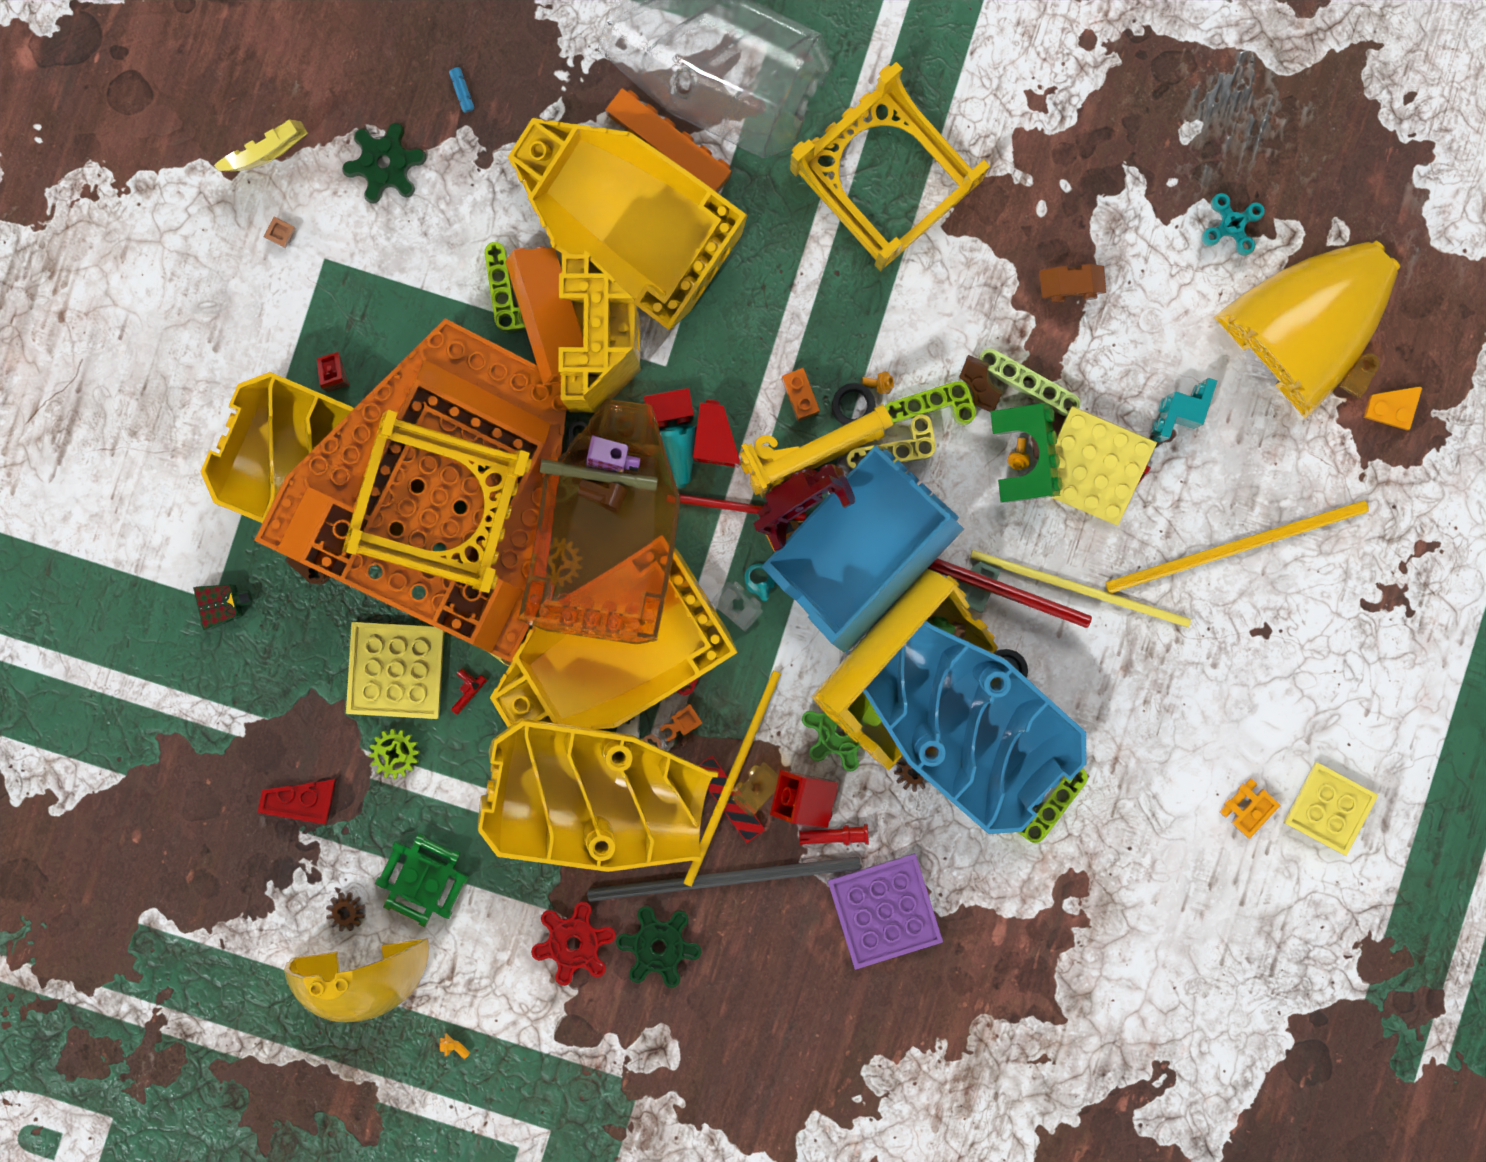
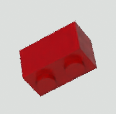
M689 388L644 396L648 422L650 426L654 425V428L668 426L667 422L677 421V424L691 422L690 418H694Z

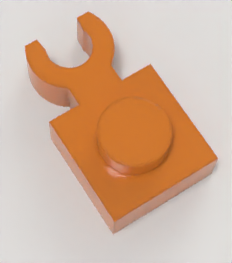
M691 704L671 716L674 721L673 724H664L660 730L671 729L672 735L666 740L672 741L678 731H681L684 736L703 722Z

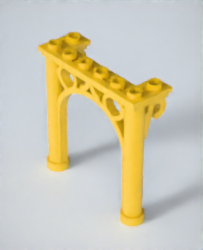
M884 404L875 407L874 411L801 447L773 450L772 448L778 445L777 440L770 435H763L756 440L754 448L752 444L747 445L745 443L741 445L743 451L740 452V456L743 461L740 462V465L745 475L750 474V486L754 494H760L761 498H764L766 493L771 491L774 486L788 481L794 473L809 468L814 470L873 440L878 441L884 438L883 429L885 430L893 426V422ZM768 443L771 445V447L762 445Z

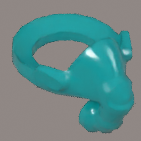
M753 564L746 570L744 575L746 588L750 593L757 594L761 600L767 601L771 588H774L775 581L768 574L766 582L754 584L750 579V574L755 569H763L761 567L763 564Z

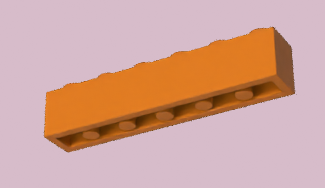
M621 88L605 109L606 115L625 130L666 155L719 193L731 177L729 164L722 159L717 161L711 156L712 152L704 145L699 147L693 142L694 138L685 131L681 133L675 129L676 125L667 117L662 119L658 116V111L648 103L646 106L641 103L636 93L631 90L627 92Z

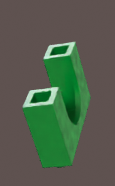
M1040 403L990 411L993 434L1003 435L1026 432L1035 439L1039 447L1038 462L1030 473L1020 477L998 480L1000 502L1010 503L1061 496L1062 480L1058 477L1057 469L1060 465V460L1055 451L1057 435L1053 431L1052 425L1055 416L1050 404Z

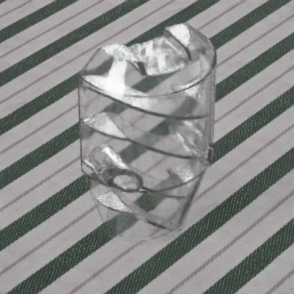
M615 0L605 22L598 46L599 55L606 57L666 112L762 158H767L795 147L804 129V115L808 109V98L814 97L818 88L817 84L825 86L834 67L822 33L753 0ZM683 89L690 90V92H688L687 94L680 93V91Z

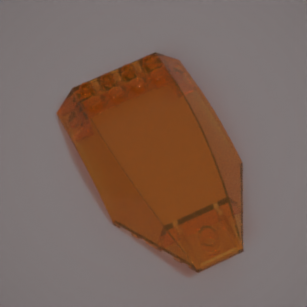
M606 399L600 406L598 413L591 417L590 423L581 434L579 433L568 446V450L557 461L587 467V455L592 436L629 446L628 456L641 458L638 472L625 469L624 473L658 477L656 491L621 485L628 490V494L619 512L613 513L601 507L599 503L578 495L579 485L583 478L545 474L543 477L534 548L518 620L549 632L630 644H643L657 641L672 566L680 496L652 405Z

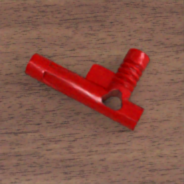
M463 668L456 674L465 681L460 687L464 694L451 708V711L456 715L462 711L488 681L482 675L477 679L471 677ZM473 682L479 683L477 689H474Z

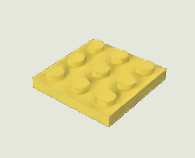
M1315 762L1283 823L1347 856L1378 795Z

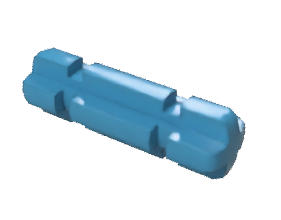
M461 68L451 69L449 74L452 81H454L453 85L458 100L461 101L460 106L463 112L466 113L474 110L473 102L469 99L471 96L466 82L462 79L464 76Z

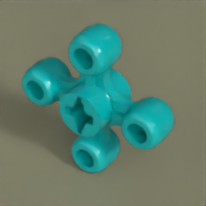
M1225 193L1216 194L1211 200V208L1221 215L1222 221L1218 227L1207 228L1202 233V242L1206 246H1214L1223 236L1233 237L1238 254L1242 256L1250 255L1254 251L1256 244L1252 238L1245 234L1244 228L1248 222L1259 221L1264 216V206L1254 202L1243 213L1233 212L1230 207L1229 196ZM1218 200L1223 202V206L1218 204ZM1252 209L1257 211V215L1253 214ZM1238 221L1237 226L1228 228L1229 223H1236ZM1212 234L1214 240H1211L1208 235ZM1243 243L1248 245V249L1243 247Z

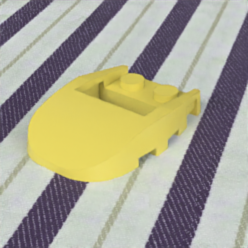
M289 119L277 128L264 133L266 138L256 144L253 140L244 145L246 150L241 152L236 150L218 161L214 166L217 171H244L260 167L283 155L305 137L308 132L301 121Z

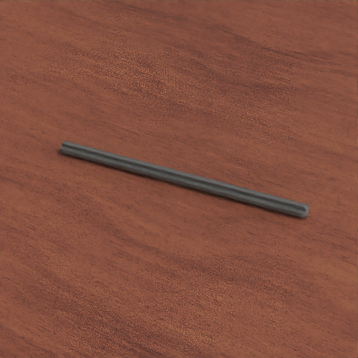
M849 857L698 875L692 887L683 883L686 877L589 888L587 895L589 901L851 871L861 869V862L859 857Z

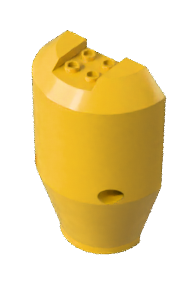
M272 372L239 383L228 406L236 411V414H230L226 423L229 431L226 436L221 435L216 448L220 452L216 453L209 450L200 471L213 503L263 523L285 477L354 408ZM415 479L411 482V490L414 493L423 491L424 484L421 480ZM393 522L389 528L390 533L394 536H399L403 532V526L399 522Z
M521 718L493 738L489 748L492 780H488L487 795L480 797L478 832L497 857L606 872L684 861H701L699 839L702 810L709 783L713 777H718L717 771L706 770L633 735Z

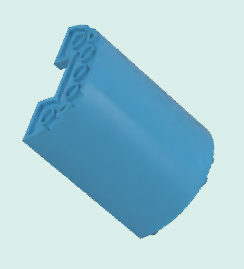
M876 445L846 476L854 493L855 503L843 508L838 496L835 493L829 494L786 540L784 548L776 551L761 566L781 589L796 600L809 614L808 618L831 644L846 653L964 530L957 522L959 517L934 493L929 496L932 493L929 488L923 483L918 485L919 479L912 472L909 471L906 474L905 472L908 469L899 460L895 463L893 462L896 458L886 448L882 452Z

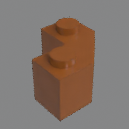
M1086 264L1077 268L1061 266L1040 271L1042 298L1051 299L1052 303L1064 302L1065 297L1084 296V300H1093L1098 298L1097 295L1106 293L1105 270L1102 265Z

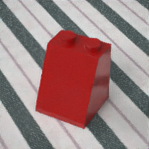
M706 400V403H700L693 453L694 462L739 468L740 459L724 406L720 405V402L716 400Z
M780 770L770 815L793 824L828 828L829 821L832 818L834 799L838 793V782Z

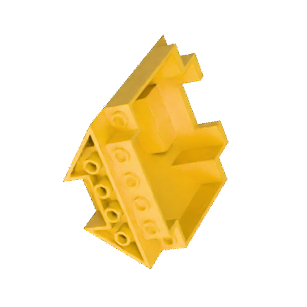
M584 249V254H562V273H559V299L572 301L583 336V347H559L558 372L561 375V401L570 412H594L597 415L641 371L640 325L642 324L634 299Z

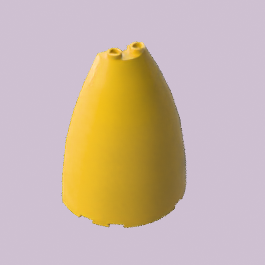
M1378 241L1335 249L1296 263L1277 272L1250 289L1214 316L1218 323L1244 351L1250 348L1279 380L1275 386L1305 419L1334 391L1358 361L1375 333L1388 304L1400 265L1394 258H1390L1384 252V246Z
M428 938L383 944L381 946L383 960L344 972H340L338 951L295 957L286 963L284 968L285 977L296 999L313 1014L335 1022L369 1020L394 1009L404 1002L416 989L427 966L429 941Z

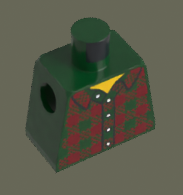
M236 585L193 587L203 630H211L242 617L241 606L252 604L250 591L238 593Z

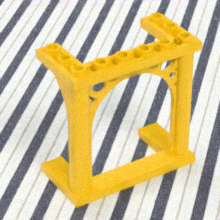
M897 62L892 66L886 65L879 72L880 77L877 79L876 90L872 93H865L859 99L860 104L854 109L850 107L842 114L843 119L840 122L830 124L825 129L826 134L820 139L816 137L812 141L808 139L805 143L799 142L792 149L793 153L791 154L790 171L795 176L799 174L872 255L876 260L874 265L880 271L978 186L990 168V165L983 160L975 168L971 169L919 111L903 87L900 80L903 68ZM881 104L885 105L888 109V116L884 120H880L876 116V108ZM894 110L897 113L895 116L900 118L898 121L892 120ZM871 111L872 120L869 123L864 122L863 118L867 119ZM877 126L896 127L910 133L959 186L900 240L895 237L890 243L885 240L847 197L839 176L840 159L848 143L862 131ZM853 130L854 134L848 135L847 131ZM833 144H837L839 146V149L836 152H832L827 149L834 148L835 145ZM821 156H830L834 159L835 163L830 167H824L818 163V159ZM833 172L834 178L830 180L828 174L825 176L823 173Z
M385 411L381 417L342 551L354 555L356 553L471 585L473 589L489 593L490 589L495 588L498 575H495L496 570L490 567L491 564H496L499 551H495L498 542H502L505 534V528H502L504 519H509L512 506L509 505L511 496L515 497L519 483L515 482L516 478L529 472L532 459H529L530 453L523 450L514 451L511 454L398 420L396 419L398 412ZM387 439L457 460L476 476L483 492L484 511L478 528L467 541L449 550L428 551L360 531ZM478 465L482 466L484 469L485 466L490 467L483 474L479 473L478 471ZM492 473L500 474L501 482L497 486L489 487L486 485L485 480L487 476ZM500 490V492L497 493L494 497L497 499L495 501H491L489 498L490 493L492 491ZM487 515L491 516L490 522L485 521ZM479 536H483L485 539L481 541L483 550L476 543ZM468 546L474 547L478 552V560L474 563L470 562L465 556V549ZM454 553H459L460 559L463 563H458V559H451L452 555Z

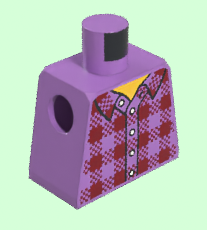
M592 436L587 455V467L624 473L625 469L638 472L641 458L628 456L629 446Z

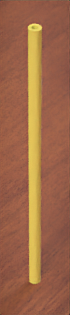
M972 550L970 559L1178 625L1189 627L1191 623L1190 618L982 552Z

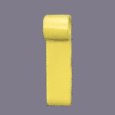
M917 415L910 423V440L876 446L881 451L886 448L895 456L894 463L897 460L901 463L928 459L936 450L932 422L926 415ZM917 420H922L926 423L927 428L925 431L920 432L916 430L915 422ZM922 442L928 443L930 445V453L922 454L919 451V444ZM874 446L852 450L846 458L847 466L853 470L856 466L855 462H851L854 454H857L858 458H863L867 455L866 452H870ZM903 446L908 450L906 458L897 456V447Z

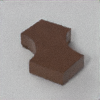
M968 355L959 378L970 386L973 392L974 406L989 412L995 411L1003 391L995 387L989 378L988 367L990 363Z

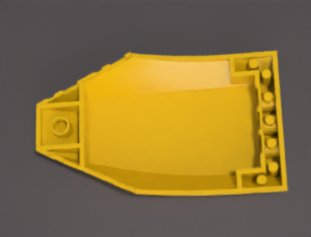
M532 118L508 155L511 165L517 172L516 175L519 181L522 182L528 194L527 197L534 211L539 216L542 227L545 228L551 240L552 248L562 254H584L585 249L634 299L636 306L668 330H671L692 310L740 239L748 216L679 164L628 131Z
M663 535L596 579L542 609L532 629L529 630L524 643L519 647L512 659V663L506 673L503 674L499 685L494 689L490 699L507 727H510L522 718L589 729L616 728L677 692L738 652L729 631L685 560L669 539Z

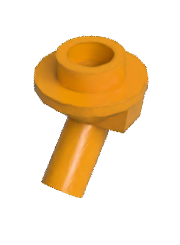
M884 371L878 373L877 379L862 377L860 384L865 387L877 388V392L880 394H889L894 388V379L888 372Z
M1018 437L1016 452H1010L1007 463L1015 470H1023L1029 467L1030 457L1029 454H1025L1027 438Z
M444 1033V1038H440L439 1050L444 1052V1056H448L453 1050L463 1059L469 1056L470 1052L459 1041L453 1040L447 1033Z

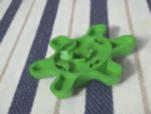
M806 711L802 716L803 725L815 729L819 734L818 742L809 751L811 759L819 762L824 760L828 754L836 753L841 757L842 766L846 771H855L859 766L857 751L861 747L859 742L856 743L847 734L840 736L836 732L838 724L833 722L825 712L819 714L814 711Z

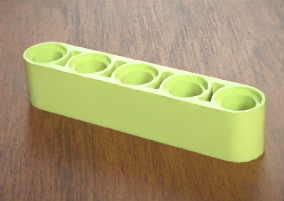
M986 349L979 355L978 359L982 361L985 355H991L994 358V365L988 367L989 375L1039 403L1050 404L1053 411L1066 417L1069 412L1063 406L1064 400H1071L1074 407L1080 409V400L1076 395L994 349ZM1005 366L1013 368V377L1004 375L1003 368ZM1025 377H1029L1034 381L1033 388H1026L1024 386L1023 379ZM1045 388L1053 391L1054 397L1052 400L1044 397L1043 391Z

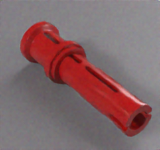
M868 824L860 827L845 825L843 829L799 830L800 845L842 842L846 846H849L850 843L863 842L865 845H869Z

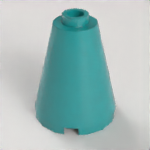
M675 425L669 426L665 431H662V428L651 430L667 483L673 485V488L687 487L686 483L691 482L697 426Z

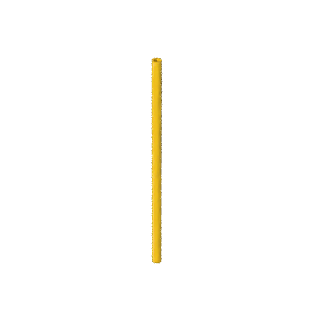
M773 670L702 837L700 842L701 861H692L683 882L688 886L692 887L780 679L781 673Z

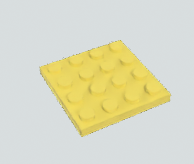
M1071 405L1057 436V444H1055V451L1060 460V465L1057 469L1058 477L1062 480L1061 496L1051 498L1118 526L1157 442Z
M352 622L346 714L439 719L444 631L433 626Z

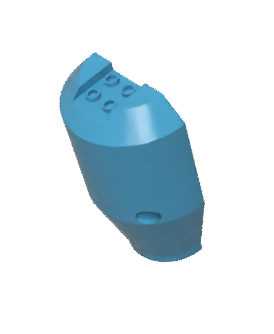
M927 621L924 622L863 691L907 763L988 834L1022 832L1037 816L1033 807L1040 804L1045 794L1060 783L1061 777L1064 775L1071 781L1086 765V731L1006 659L944 631Z

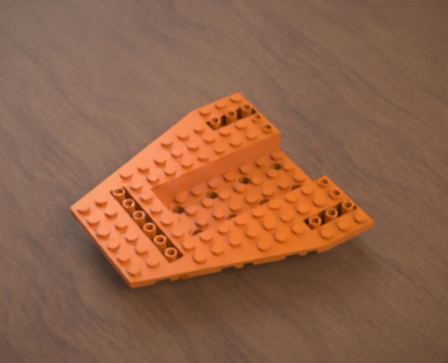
M445 318L285 477L254 541L512 663V659L542 601L558 476L540 473L542 459L559 462L561 459L567 407L561 401V384L543 385L537 365ZM385 411L398 412L396 416L398 420L511 454V452L523 450L530 453L529 459H532L529 472L516 478L515 482L519 483L515 497L511 496L509 505L512 506L509 519H504L502 528H505V534L502 542H498L495 551H499L496 564H491L490 567L496 570L495 575H498L495 588L490 589L489 593L473 589L471 585L359 553L354 555L342 551L381 417ZM387 439L360 531L428 551H433V547L437 543L444 544L446 550L455 548L467 541L481 522L484 511L482 488L472 471L459 461ZM498 473L490 474L485 480L486 485L489 487L497 486L501 482V475ZM415 479L421 480L424 484V489L420 493H414L411 490V482ZM500 490L492 491L490 493L489 498L491 501H495L497 499L494 497L497 493L500 492ZM458 500L466 503L467 509L463 514H457L454 511V504ZM487 515L485 521L490 522L491 516ZM393 522H399L403 526V532L399 536H394L390 533L389 528ZM479 536L476 543L483 550L481 541L485 539L483 536ZM468 546L465 549L466 558L470 562H476L479 557L477 550L472 546ZM454 553L452 555L451 559H458V563H463L460 559L459 553ZM372 565L381 567L382 574L379 578L373 579L369 576L368 570ZM415 586H422L425 589L423 598L415 599L412 596V589Z

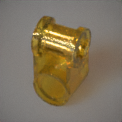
M1372 353L1360 356L1358 361L1342 379L1339 387L1356 398H1361L1379 369L1380 361L1378 357ZM1366 360L1369 361L1367 365L1370 367L1367 369L1364 368L1365 363H1363Z

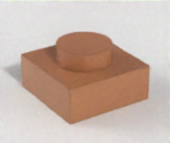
M273 217L263 237L286 249L296 228Z

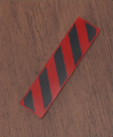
M713 755L698 764V766L706 770L718 772V777H713L708 786V790L718 802L728 776ZM734 786L724 812L745 842L748 843L765 831V828Z

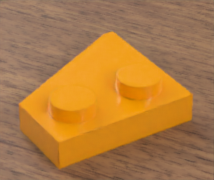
M1422 387L1370 395L1363 418L1403 430H1410Z

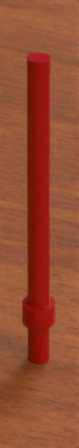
M670 493L669 502L758 514L757 511L764 507L678 493ZM806 512L801 513L793 520L805 521Z

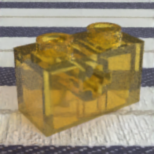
M765 762L759 766L755 763L746 773L749 775L748 779L744 783L740 780L731 790L734 794L730 799L750 817L762 807L776 790L779 775ZM758 783L760 786L758 791L754 793L752 791L753 785Z

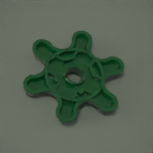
M399 123L389 125L386 135L380 139L373 138L366 129H359L354 134V141L360 146L362 152L357 160L345 162L342 166V171L346 177L361 176L366 179L367 188L364 192V197L369 203H377L381 199L382 192L389 187L395 188L405 198L412 196L415 192V186L409 181L407 172L412 166L423 165L426 161V153L422 149L406 150L403 148L401 140L405 131L404 127ZM380 157H388L390 159L388 167L380 168L378 166Z
M643 906L637 913L641 923L640 931L634 935L626 933L619 935L616 945L620 950L631 951L636 956V964L629 971V977L633 982L640 983L645 980L649 973L657 972L662 975L664 984L667 987L674 988L680 983V975L677 971L678 962L683 959L697 960L701 956L702 949L698 944L688 943L682 938L681 932L689 920L688 915L684 911H676L670 920L661 922L656 919L651 907ZM657 940H661L665 943L666 948L663 952L658 953L653 950L652 944Z

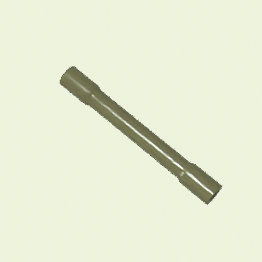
M547 459L541 460L540 473L612 482L650 491H656L658 477L619 473Z

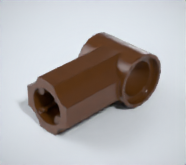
M582 479L578 490L579 496L599 503L601 507L613 513L619 512L628 494V490L619 484L612 482L606 484L590 479Z

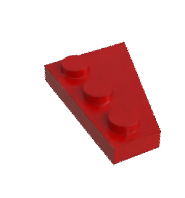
M336 779L262 790L257 813L327 825Z

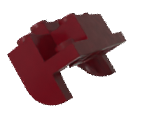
M829 464L820 468L819 472L810 468L803 469L791 475L788 481L774 486L771 492L765 495L767 503L764 504L762 509L757 511L760 519L753 524L756 531L768 535L774 551L784 548L789 521L824 500L822 495L828 491L830 494L835 493L838 496L843 508L855 503L854 493L842 468Z

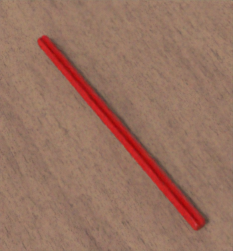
M938 558L927 568L1084 628H1088L1092 621L1091 615Z

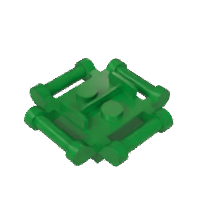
M419 833L412 848L400 842H394L390 858L381 876L377 877L375 884L391 891L383 908L389 911L392 909L419 922L418 925L425 928L433 912L443 918L450 919L452 907L464 883L467 884L469 876L455 869L461 852L457 850L451 851L426 839L425 835ZM421 846L449 859L448 864L420 851ZM403 853L408 857L394 884L389 879ZM450 877H453L456 880L442 907L438 905V902ZM400 895L402 898L426 908L424 914L395 901L397 896Z

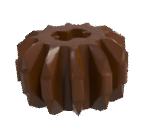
M902 756L905 763L896 762V765L902 769L894 770L895 775H902L896 782L900 784L905 781L903 785L905 790L912 784L913 792L917 791V784L922 789H925L922 781L927 780L920 774H916L917 777L912 778V775L908 774V770H912L911 766Z
M341 892L338 894V899L335 897L330 899L333 905H328L326 910L332 913L327 915L326 918H333L335 920L331 923V927L339 924V931L342 932L345 927H347L348 931H352L354 925L359 927L362 924L359 919L365 918L366 914L359 911L366 906L365 904L358 906L357 903L361 900L359 896L352 900V892H349L346 897ZM345 907H347V911L351 913L346 917L344 916L345 912L341 911Z

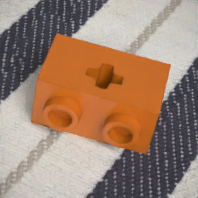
M804 368L783 375L781 380L797 421L819 414L820 409Z

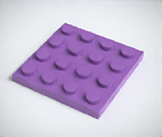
M915 853L827 880L855 970L943 942Z

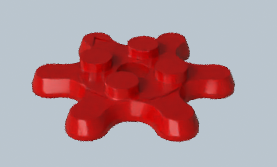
M579 902L575 906L573 916L569 919L560 918L553 910H546L541 915V922L548 928L550 935L546 942L535 944L532 947L531 955L538 961L548 958L556 961L558 970L555 974V979L561 986H566L572 981L573 973L578 968L587 969L594 977H601L606 971V965L598 958L597 950L603 944L612 943L616 934L614 929L609 926L596 929L590 925L589 917L592 908L587 902ZM571 937L578 938L580 941L579 948H569L567 945L568 939Z

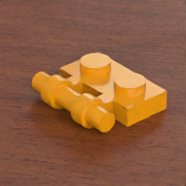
M1251 778L1245 784L1242 783L1240 785L1239 791L1231 800L1228 798L1224 803L1225 806L1220 810V813L1225 818L1231 812L1237 815L1231 823L1248 839L1281 806L1264 789H1261L1256 795L1252 790L1257 783ZM1247 797L1251 801L1242 810L1238 805Z

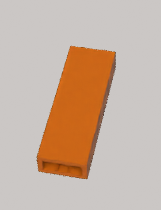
M543 246L535 249L517 248L511 252L505 263L543 385L561 384V375L558 372L559 347H583V336L572 301L559 299V273H562L556 251L553 248H545Z

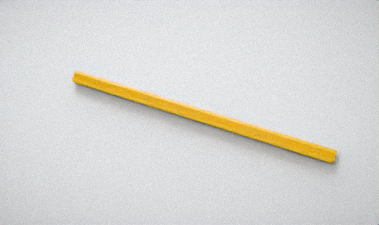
M1366 501L1347 505L1107 581L1105 583L1108 593H1114L1367 513L1369 507Z

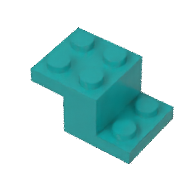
M1207 378L1198 385H1195L1191 396L1175 391L1166 396L1165 399L1162 398L1158 407V411L1161 412L1159 419L1154 421L1151 433L1154 434L1152 440L1161 443L1169 439L1174 424L1191 429L1204 425L1217 380Z

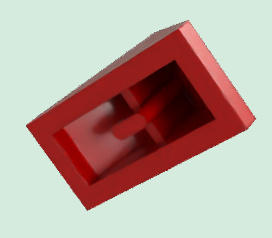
M339 352L317 358L319 382L323 390L331 392L349 386Z

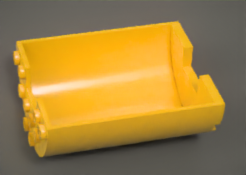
M926 569L812 695L815 703L833 722H836L856 743L859 742V745L888 771L903 755L883 722L881 721L877 727L867 723L865 727L857 721L848 709L929 617L941 616L946 618L950 624L955 621L963 623L966 626L964 640L992 653L998 649V646L993 641L995 639L994 635L987 630L988 626L980 619L976 621L972 619V615L966 610L970 605L965 600L967 595L958 588V582L949 575L945 578L930 569Z

